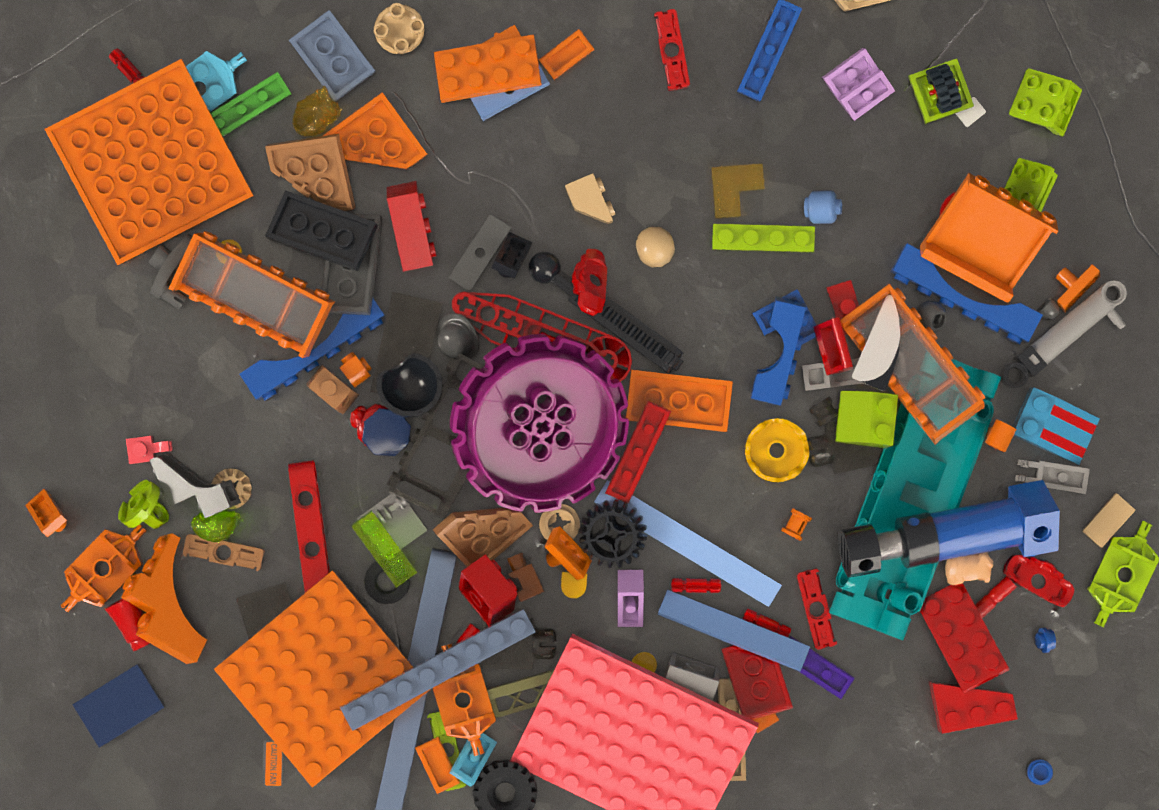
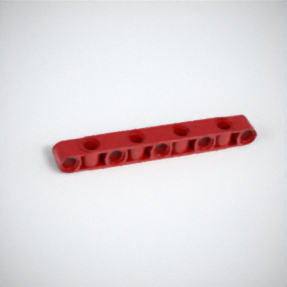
M314 460L288 463L305 593L330 573ZM303 491H308L313 496V501L308 506L300 502V495ZM309 542H316L319 545L320 551L316 556H311L307 553L306 547Z

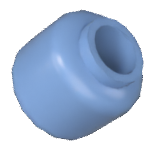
M831 190L812 191L804 201L805 217L809 218L813 224H832L836 221L837 215L842 214V200L837 199L835 192Z

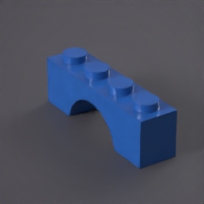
M775 297L770 317V326L781 335L784 348L780 358L773 365L757 369L751 399L780 406L782 399H788L791 385L787 384L789 374L794 375L797 360H793L795 350L800 351L803 336L799 335L801 325L806 326L809 317V311H805L806 303Z

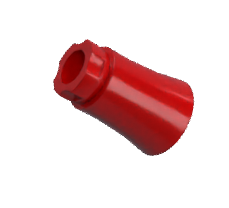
M120 599L104 609L113 619L133 651L150 644L136 635L139 629L137 626L138 621L144 614L143 610L124 599Z

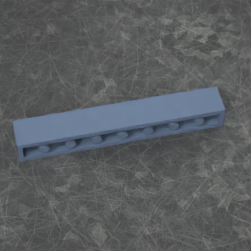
M520 609L340 706V709L351 730L354 731L535 633V630L524 609Z

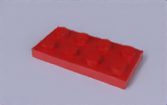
M963 583L949 585L925 598L920 612L963 693L1010 670Z

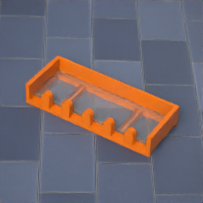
M210 232L194 233L168 289L172 291L180 290L188 294L190 300L203 302L211 306L213 312L218 314L224 313L234 318L233 322L239 325L246 324L255 329L256 334L262 337L269 336L277 340L279 346L292 348L300 352L298 356L301 358L309 357L325 320L335 301L329 299L330 294L317 288L314 291L306 287L307 282L297 277H293V279L286 277L284 270L273 265L269 268L261 264L262 259L252 254L246 256L240 253V248L226 242L225 245L217 241L218 237Z
M888 284L841 319V324L844 331L862 352L886 296L892 295L899 316L900 345L899 355L888 386L895 395H898V399L936 445L941 439L981 409H984L983 400L985 396L977 386L973 388L967 381L969 376L961 366L957 368L951 360L954 358L945 346L941 348L937 344L936 340L938 338L930 327L925 329L921 324L920 320L922 318L914 307L909 309L905 304L906 297L898 287L893 289Z

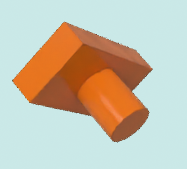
M1092 264L1079 278L1066 267L1059 272L1056 279L1068 289L1057 300L1059 308L1064 313L1100 278V270Z
M43 489L25 505L45 536L49 537L53 532H60L66 527L67 520L47 490Z
M560 526L552 529L545 544V548L550 552L546 555L548 565L550 567L562 565L576 580L584 578L592 560Z

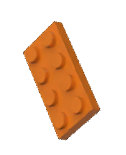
M534 34L434 52L440 100L442 103L542 85Z
M631 370L626 417L629 421L638 422L649 400L671 411L665 425L727 432L733 381Z

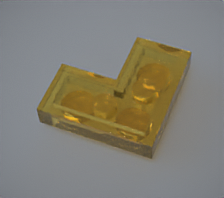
M763 164L711 168L715 219L741 217L739 192L764 190Z

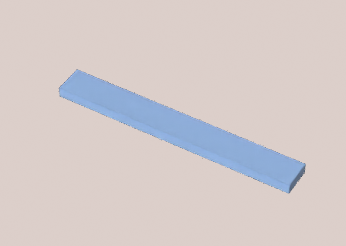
M608 480L594 501L602 507L604 500H608L610 506H612L613 501L616 499L605 494L610 483ZM632 495L626 510L630 512L635 507L637 511L633 516H643V520L638 523L647 525V529L643 532L766 606H770L781 588V584ZM618 500V501H619L618 507H621V508H622L624 502L621 501V500Z

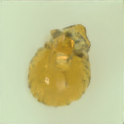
M323 86L322 89H317L314 93L306 96L305 99L297 102L292 122L294 129L302 136H316L324 132L327 125L332 124L338 119L341 109L338 103L329 97L327 87Z

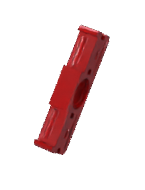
M670 9L666 12H656L654 18L658 17L656 24L660 38L658 43L662 64L667 65L664 67L667 83L670 85L667 86V89L673 91L687 88L690 85L677 12L675 9ZM674 43L679 47V53L675 57H669L665 54L664 48L667 44Z
M815 568L799 572L796 577L813 644L816 649L820 650L825 647L835 646L837 641H833L835 638L831 622L828 621L831 619L826 595L821 594L823 591L819 575H816L819 570ZM821 602L823 604L824 611L820 616H813L810 613V605L812 603Z

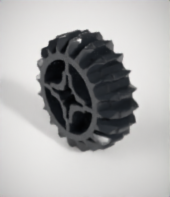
M616 499L613 501L612 506H610L608 500H604L603 508L596 503L593 506L594 511L587 510L586 515L588 518L581 519V523L585 527H580L578 533L585 536L580 537L579 543H587L582 549L583 552L591 550L592 553L589 559L593 560L597 556L599 558L597 563L599 566L603 564L604 560L607 561L608 568H612L613 562H616L617 567L621 568L623 560L629 565L632 563L631 556L637 559L640 556L638 550H644L645 548L641 541H646L648 536L640 532L645 531L647 525L638 524L643 520V516L634 517L633 515H635L637 509L634 507L630 512L626 510L628 507L627 502H624L621 508L618 507L619 501ZM605 516V529L593 534L594 523ZM615 516L624 519L629 526L619 524ZM610 529L618 532L616 539L608 536ZM633 534L632 544L627 549L621 551V539ZM597 543H606L610 547L611 552L601 548Z

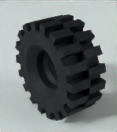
M509 760L495 761L491 765H487L479 774L474 784L473 796L475 807L478 810H532L537 799V784L535 783L534 776L525 767ZM509 783L515 788L513 800L501 802L497 799L495 790L499 784Z

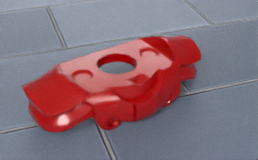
M587 249L586 254L581 256V261L576 264L572 274L573 293L579 295L578 306L580 310L591 316L602 312L606 300L607 266L603 253L597 249ZM591 274L598 277L600 286H596L591 282Z
M1013 555L1004 565L1003 573L1008 578L1044 600L1060 607H1065L1071 601L1074 594L1073 585L1063 578L1064 574L1059 572L1051 562L1034 557L1027 558L1023 557V555ZM1035 574H1040L1045 579V585L1041 589L1033 587L1031 579Z

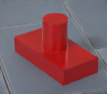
M851 280L826 288L835 318L840 317L841 320L859 307ZM864 319L855 324L859 330L866 329Z

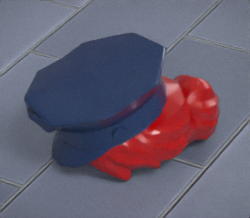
M373 404L368 408L358 406L350 414V423L352 427L357 428L358 439L374 455L396 456L409 444L411 425L404 417L392 413L387 407L380 404Z

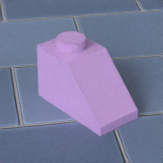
M618 570V627H643V570Z

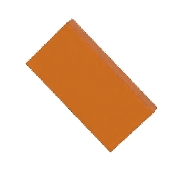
M578 29L541 57L539 62L552 79L556 80L593 52L594 48L580 29Z
M439 736L415 747L437 794L460 783L458 778L449 773L453 765Z

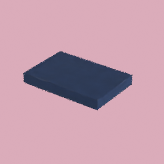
M139 664L72 704L99 748L165 707Z

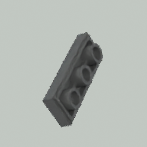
M490 214L448 278L470 292L512 228ZM478 249L485 251V255L481 258L475 255Z

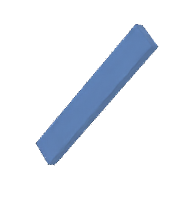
M667 590L658 611V615L797 671H801L810 648L808 645L670 590Z

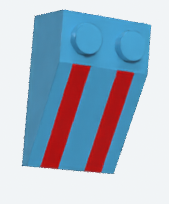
M1031 387L1025 396L1012 427L1017 429L1014 437L1080 465L1100 418L1051 394Z

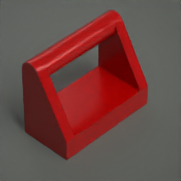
M840 317L814 326L826 375L852 370L853 364Z

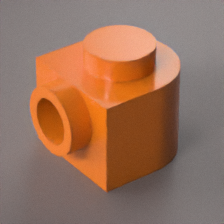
M351 352L341 360L343 365L339 368L354 388L371 376L369 371L372 368L364 357L358 359L354 352Z

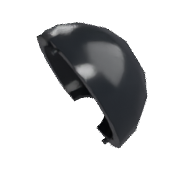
M412 353L404 358L398 366L390 370L386 369L378 374L377 392L381 402L392 413L402 417H419L436 406L442 393V376L438 367L429 358L418 353Z

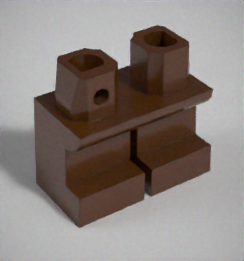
M523 553L507 559L513 571L508 575L511 578H518L523 590L517 592L520 602L545 592L532 563L527 564Z

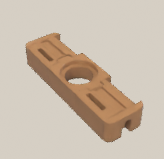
M188 534L184 544L183 555L187 557L189 553V556L208 559L209 557V562L235 566L236 563V566L251 569L257 567L256 571H259L262 568V559L265 551L259 547ZM221 545H226L231 550V555L226 560L220 559L217 555V549Z

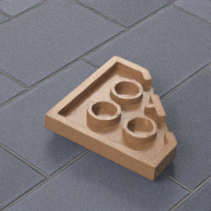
M339 134L273 143L265 146L271 172L293 184L292 187L307 198L311 197L317 202L342 211L353 210L356 207Z
M495 508L451 513L433 531L468 567L485 554L490 560L495 559L533 525L520 511L508 508Z

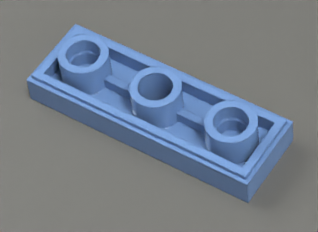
M540 65L541 86L514 90L512 94L502 92L470 98L481 119L484 121L550 85Z

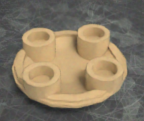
M394 3L379 14L375 22L374 34L377 42L384 50L392 54H405L413 51L421 43L424 37L425 26L422 17L415 9L407 5Z

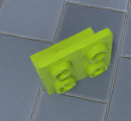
M1028 68L1009 115L1044 126L1055 135L1063 137L1082 89L1071 80Z

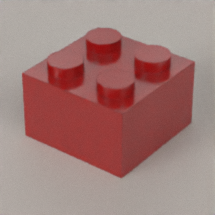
M485 554L461 571L458 590L488 626L500 621L514 611L517 587L511 579L508 578L506 580L501 574V568L494 559L490 560Z

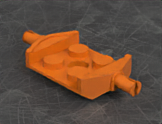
M141 524L129 535L105 529L64 571L71 589V595L61 604V607L65 608L66 612L69 613L78 601L80 602L81 600L95 606H104L105 602L125 583L127 578L143 565L136 546V541L147 532L145 528H142ZM99 561H105L109 565V572L104 576L96 572V564Z
M446 645L441 647L443 651L447 649ZM476 664L433 687L446 735L468 739L474 756L479 755L477 747L480 754L485 753L480 735L496 721L480 665ZM461 692L467 693L470 697V704L464 708L459 707L455 702L457 694Z

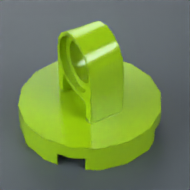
M148 480L139 482L131 489L129 494L132 497L128 503L122 502L118 513L119 521L128 528H134L144 522L150 527L158 529L169 520L168 511L162 504L157 502L160 488Z

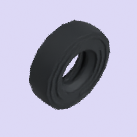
M390 558L380 559L373 563L366 571L364 584L368 595L373 600L382 604H392L401 600L408 592L410 578L405 566L399 561ZM389 571L396 576L397 584L393 590L383 591L379 588L377 579L382 572Z

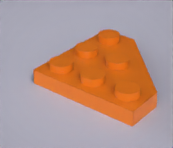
M383 92L323 135L339 134L344 158L348 161L408 170L428 155Z

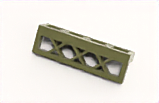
M555 669L487 688L495 718L536 707L539 702L538 699L543 694V690ZM543 685L541 690L537 686ZM532 688L539 692L534 702L527 703L519 699L523 690ZM507 695L514 699L509 709L499 711L495 698ZM517 701L523 704V705L514 707V705L516 704Z

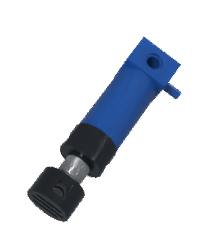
M1043 480L1008 486L1007 499L932 513L925 512L898 517L895 520L894 531L876 534L871 524L840 529L838 532L840 558L847 577L851 578L878 573L881 571V561L899 557L905 568L928 565L942 560L1016 546L1019 547L1023 557H1034L1039 554L1058 551L1060 510Z

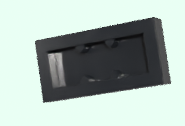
M509 232L492 265V269L498 271L502 277H512L515 279L533 242Z

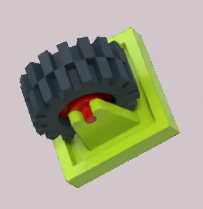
M957 58L908 76L925 124L974 107Z

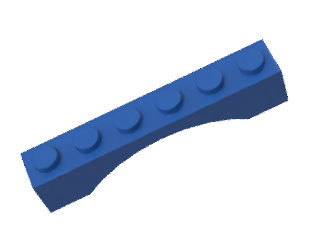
M908 243L904 245L890 271L895 274V280L905 285L911 282L918 286L916 289L918 292L928 297L931 294L939 297V303L953 309L956 306L962 309L961 314L975 321L976 318L983 320L986 328L997 333L999 329L1008 334L1007 339L1017 344L1029 342L1043 316L1022 303L989 305L963 296L941 277L932 262L921 257L919 249Z
M373 298L371 315L342 314L333 332L319 346L311 350L309 357L301 358L298 356L279 361L260 360L239 375L256 400L263 398L266 401L277 394L275 389L282 384L287 387L297 381L298 377L296 375L305 370L309 373L320 365L318 361L323 357L327 356L330 359L341 351L339 347L344 343L348 342L351 345L362 338L360 333L367 328L372 331L382 325L383 321L381 319L385 317V314Z

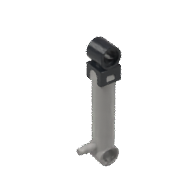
M1116 280L1102 284L1034 343L1014 357L1017 362L1005 365L1000 372L1001 382L1008 388H1018L1025 385L1029 376L1034 377L1048 363L1106 315L1119 329L1124 328L1126 324L1114 308L1125 300L1127 295L1125 286ZM1108 287H1113L1117 290L1118 296L1114 301L1109 300L1106 296ZM1012 368L1020 372V379L1016 383L1008 378V373Z

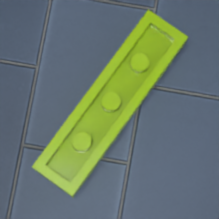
M713 224L712 250L814 253L815 226Z

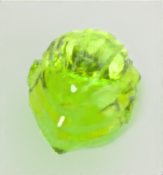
M223 511L205 518L203 513L200 512L193 517L191 527L200 538L214 543L228 539L234 532L241 515L234 511Z

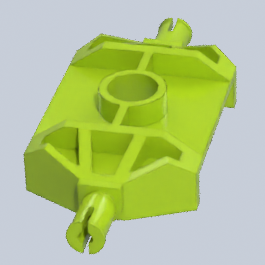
M1142 521L1137 535H1134V537H1111V543L1091 585L1087 587L1088 592L1101 606V610L1094 622L1095 624L1104 628L1110 613L1135 612L1159 562L1158 555L1146 543L1147 540L1145 539L1151 529V524ZM1123 567H1127L1131 571V578L1126 582H1122L1118 577V572Z

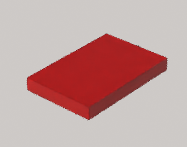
M735 645L721 649L741 715L755 720L793 708L779 663Z

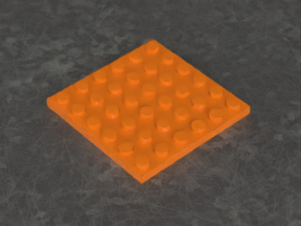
M183 59L45 128L50 141L117 265L254 196Z
M334 570L214 668L216 673L312 788L428 692L426 691L354 731L351 730L340 706L414 666Z

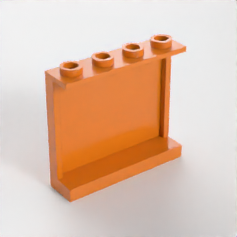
M968 173L921 243V257L1009 303L1014 296V286L1052 232L1058 233L1057 220L1051 213L1047 211L1040 212L1035 209L1029 201L1016 199L1007 189L994 187L985 177L981 175L974 176Z

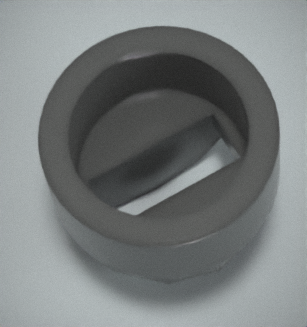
M1050 297L1042 303L1037 312L1041 313L1042 317L1046 320H1051L1059 315L1060 308L1057 302Z

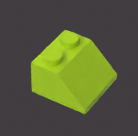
M840 391L835 442L879 448L893 446L898 395L867 391Z

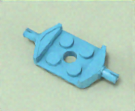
M205 51L204 54L186 66L194 82L200 81L205 84L206 92L202 97L210 112L237 93L233 72L238 66L247 61L246 57H243L242 52L230 59V61H224L216 55Z

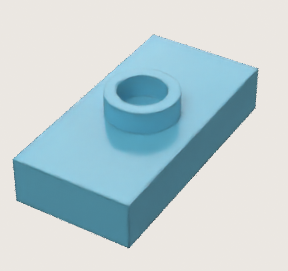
M484 733L480 735V740L485 753L480 754L477 747L479 755L474 756L471 743L467 740L449 772L468 786L474 785L497 744L495 740Z

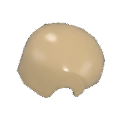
M660 226L646 228L640 232L636 240V249L640 260L652 268L666 265L674 255V240L670 233Z

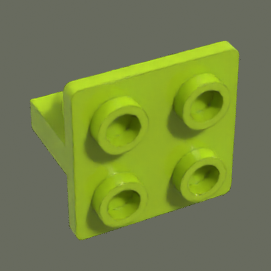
M1019 158L1005 189L1016 199L1029 201L1035 209L1041 212L1058 174L1054 173L1055 169L1051 166Z

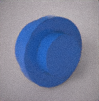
M1045 627L1040 628L1035 635L1036 647L1043 653H1049L1050 650L1056 647L1054 631Z
M1037 759L1029 764L1027 776L1034 784L1044 785L1051 780L1053 769L1047 761Z

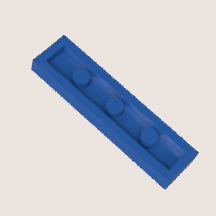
M778 0L737 92L756 101H761L802 8L785 0Z

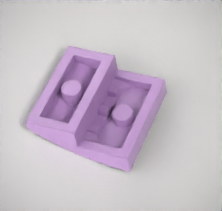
M865 48L857 51L822 77L839 103L854 121L895 92L882 70L877 67Z

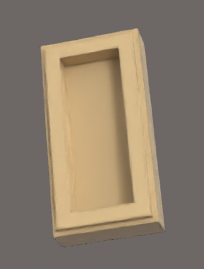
M1115 493L1083 528L1082 532L1102 548L1134 513L1135 509Z

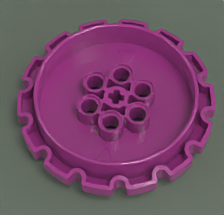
M545 334L527 335L519 337L518 345L514 348H511L507 343L494 348L483 357L485 366L482 369L473 367L459 387V391L464 395V398L459 402H454L452 405L450 429L454 433H458V437L451 441V446L460 468H470L466 478L484 497L495 494L494 500L498 505L521 512L526 505L530 504L535 513L549 512L561 509V503L564 499H569L573 504L582 500L595 491V479L602 478L605 480L608 478L620 459L615 449L626 444L629 419L625 415H621V412L628 407V402L622 383L618 379L610 380L614 373L613 368L596 351L591 350L585 354L586 346L561 335H558L555 341L551 343ZM546 394V400L538 404L539 396ZM524 407L521 415L514 416L517 408ZM563 407H567L566 413L558 416V411ZM522 432L520 439L512 440L515 433ZM560 432H565L564 438L556 441V436ZM543 444L541 451L533 453L535 446Z

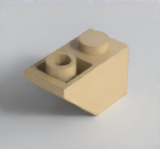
M590 174L565 185L567 194L576 212L606 224L613 222L611 216L616 214L611 202H605L602 196L605 188L600 177L595 179L594 174Z

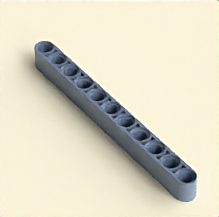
M432 548L408 656L409 662L414 667L436 655L457 556L453 552ZM427 693L394 721L375 810H402Z

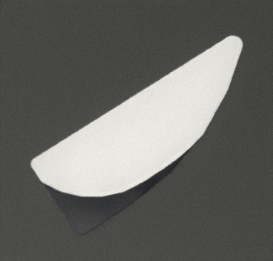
M892 295L886 296L852 374L853 379L881 391L886 390L899 355V316Z

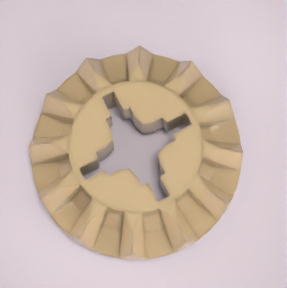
M225 469L216 474L211 484H220L231 480L232 483L239 481L236 484L235 490L239 495L241 503L229 508L236 509L243 506L249 500L252 491L251 482L242 471Z
M561 504V509L542 513L539 527L546 540H548L552 529H554L548 525L556 522V513H559V517L562 520H571V523L563 526V530L572 539L578 534L580 519L572 507Z

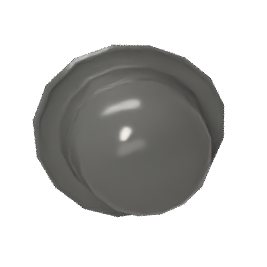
M451 313L445 315L439 321L437 340L438 346L444 355L453 359L466 360L473 358L478 353V335L474 326L466 317L461 314Z

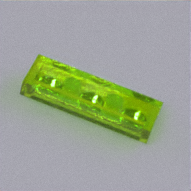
M372 510L351 525L396 588L417 573L416 569Z

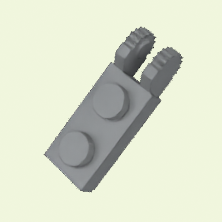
M1018 459L1017 465L1025 468H1037L1036 478L1020 474L1016 475L1015 481L1029 483L1043 480L1047 488L1086 494L1090 469L1045 461L1033 462Z

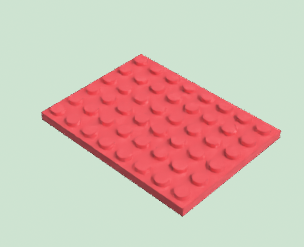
M572 633L510 761L518 763L530 773L606 810H715L759 723Z

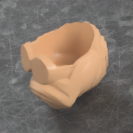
M988 552L947 559L945 565L947 582L950 585H958L964 581L978 579L989 583L991 568L994 565L993 559L989 557Z

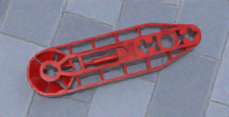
M460 292L452 299L453 311L467 319L482 324L480 330L474 326L475 330L495 345L500 346L501 343L491 340L483 333L485 326L505 333L503 343H506L509 335L519 338L534 334H545L550 342H554L556 337L542 332L541 328L587 345L585 352L589 353L591 350H594L601 357H605L606 354L611 355V360H614V364L610 365L614 370L610 377L611 380L618 379L621 382L630 372L632 364L630 350L623 341L612 335L511 295ZM476 296L493 297V299L489 302ZM496 297L510 298L518 301L515 312L494 304ZM465 298H468V303L475 307L476 302H480L476 317L471 316L474 313L471 309L465 308L464 312L460 311L461 307L458 305V301H464ZM521 303L542 311L539 321L519 314L518 311ZM486 307H491L495 310V317L491 321H485L481 318V311ZM500 311L505 312L502 316L505 319L511 320L512 317H516V323L519 326L508 330V325L501 321L500 326H496L495 324L500 317ZM545 312L566 320L563 330L542 323ZM571 322L590 330L587 339L584 340L565 332L568 323ZM592 331L603 335L589 342ZM602 339H605V350L603 349ZM620 348H625L617 355L615 354V352L618 351ZM617 364H619L621 366L628 368V370L626 371L616 366Z

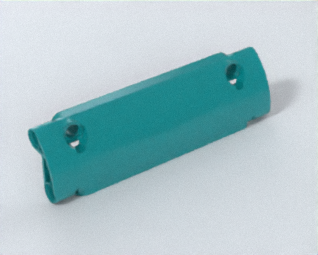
M926 350L919 372L923 373V375H914L906 389L917 402L949 377ZM955 359L951 360L957 368L961 366L969 376L967 380L973 388L977 386L985 396L983 400L984 409H981L941 439L936 445L901 402L896 414L893 446L883 449L855 527L871 524L876 534L895 530V520L898 517L959 508L994 414V406L991 399H994L1001 380L1000 376L973 368ZM953 385L922 409L940 430L971 405L957 387ZM959 398L963 399L960 408L956 407ZM900 557L881 561L880 572L851 578L847 577L841 562L836 576V585L843 590L842 592H836L829 613L904 640L911 622L910 616L920 611L938 562L905 568ZM888 589L892 590L889 599L885 598Z

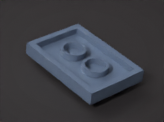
M330 10L289 39V42L335 102L376 72Z

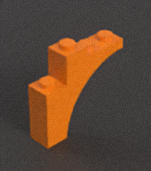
M171 533L157 539L153 546L155 552L152 558L148 559L143 566L142 572L144 574L139 573L127 578L123 585L124 593L121 598L147 612L138 621L137 626L139 629L136 633L138 637L183 663L190 664L198 661L207 639L191 626L177 601L173 584V563L180 537Z

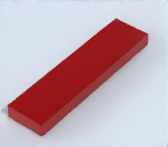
M648 400L605 494L629 503L669 418L670 410Z

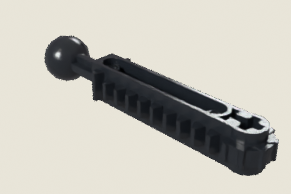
M550 252L535 254L529 262L528 270L530 276L541 284L552 282L569 294L571 297L568 301L579 308V295L573 293L572 278L561 270L559 259ZM607 296L601 313H597L595 316L587 314L668 374L672 369L677 371L684 362L680 359L684 354L680 349Z

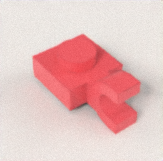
M153 436L126 439L129 464L150 462V459L156 457L155 453L173 451L172 441L154 443Z

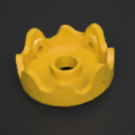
M776 418L763 421L747 437L745 444L747 463L751 470L764 480L784 482L793 479L802 472L808 461L809 446L807 437L799 426L786 419ZM774 443H780L784 448V453L779 458L772 457L769 452L770 446Z

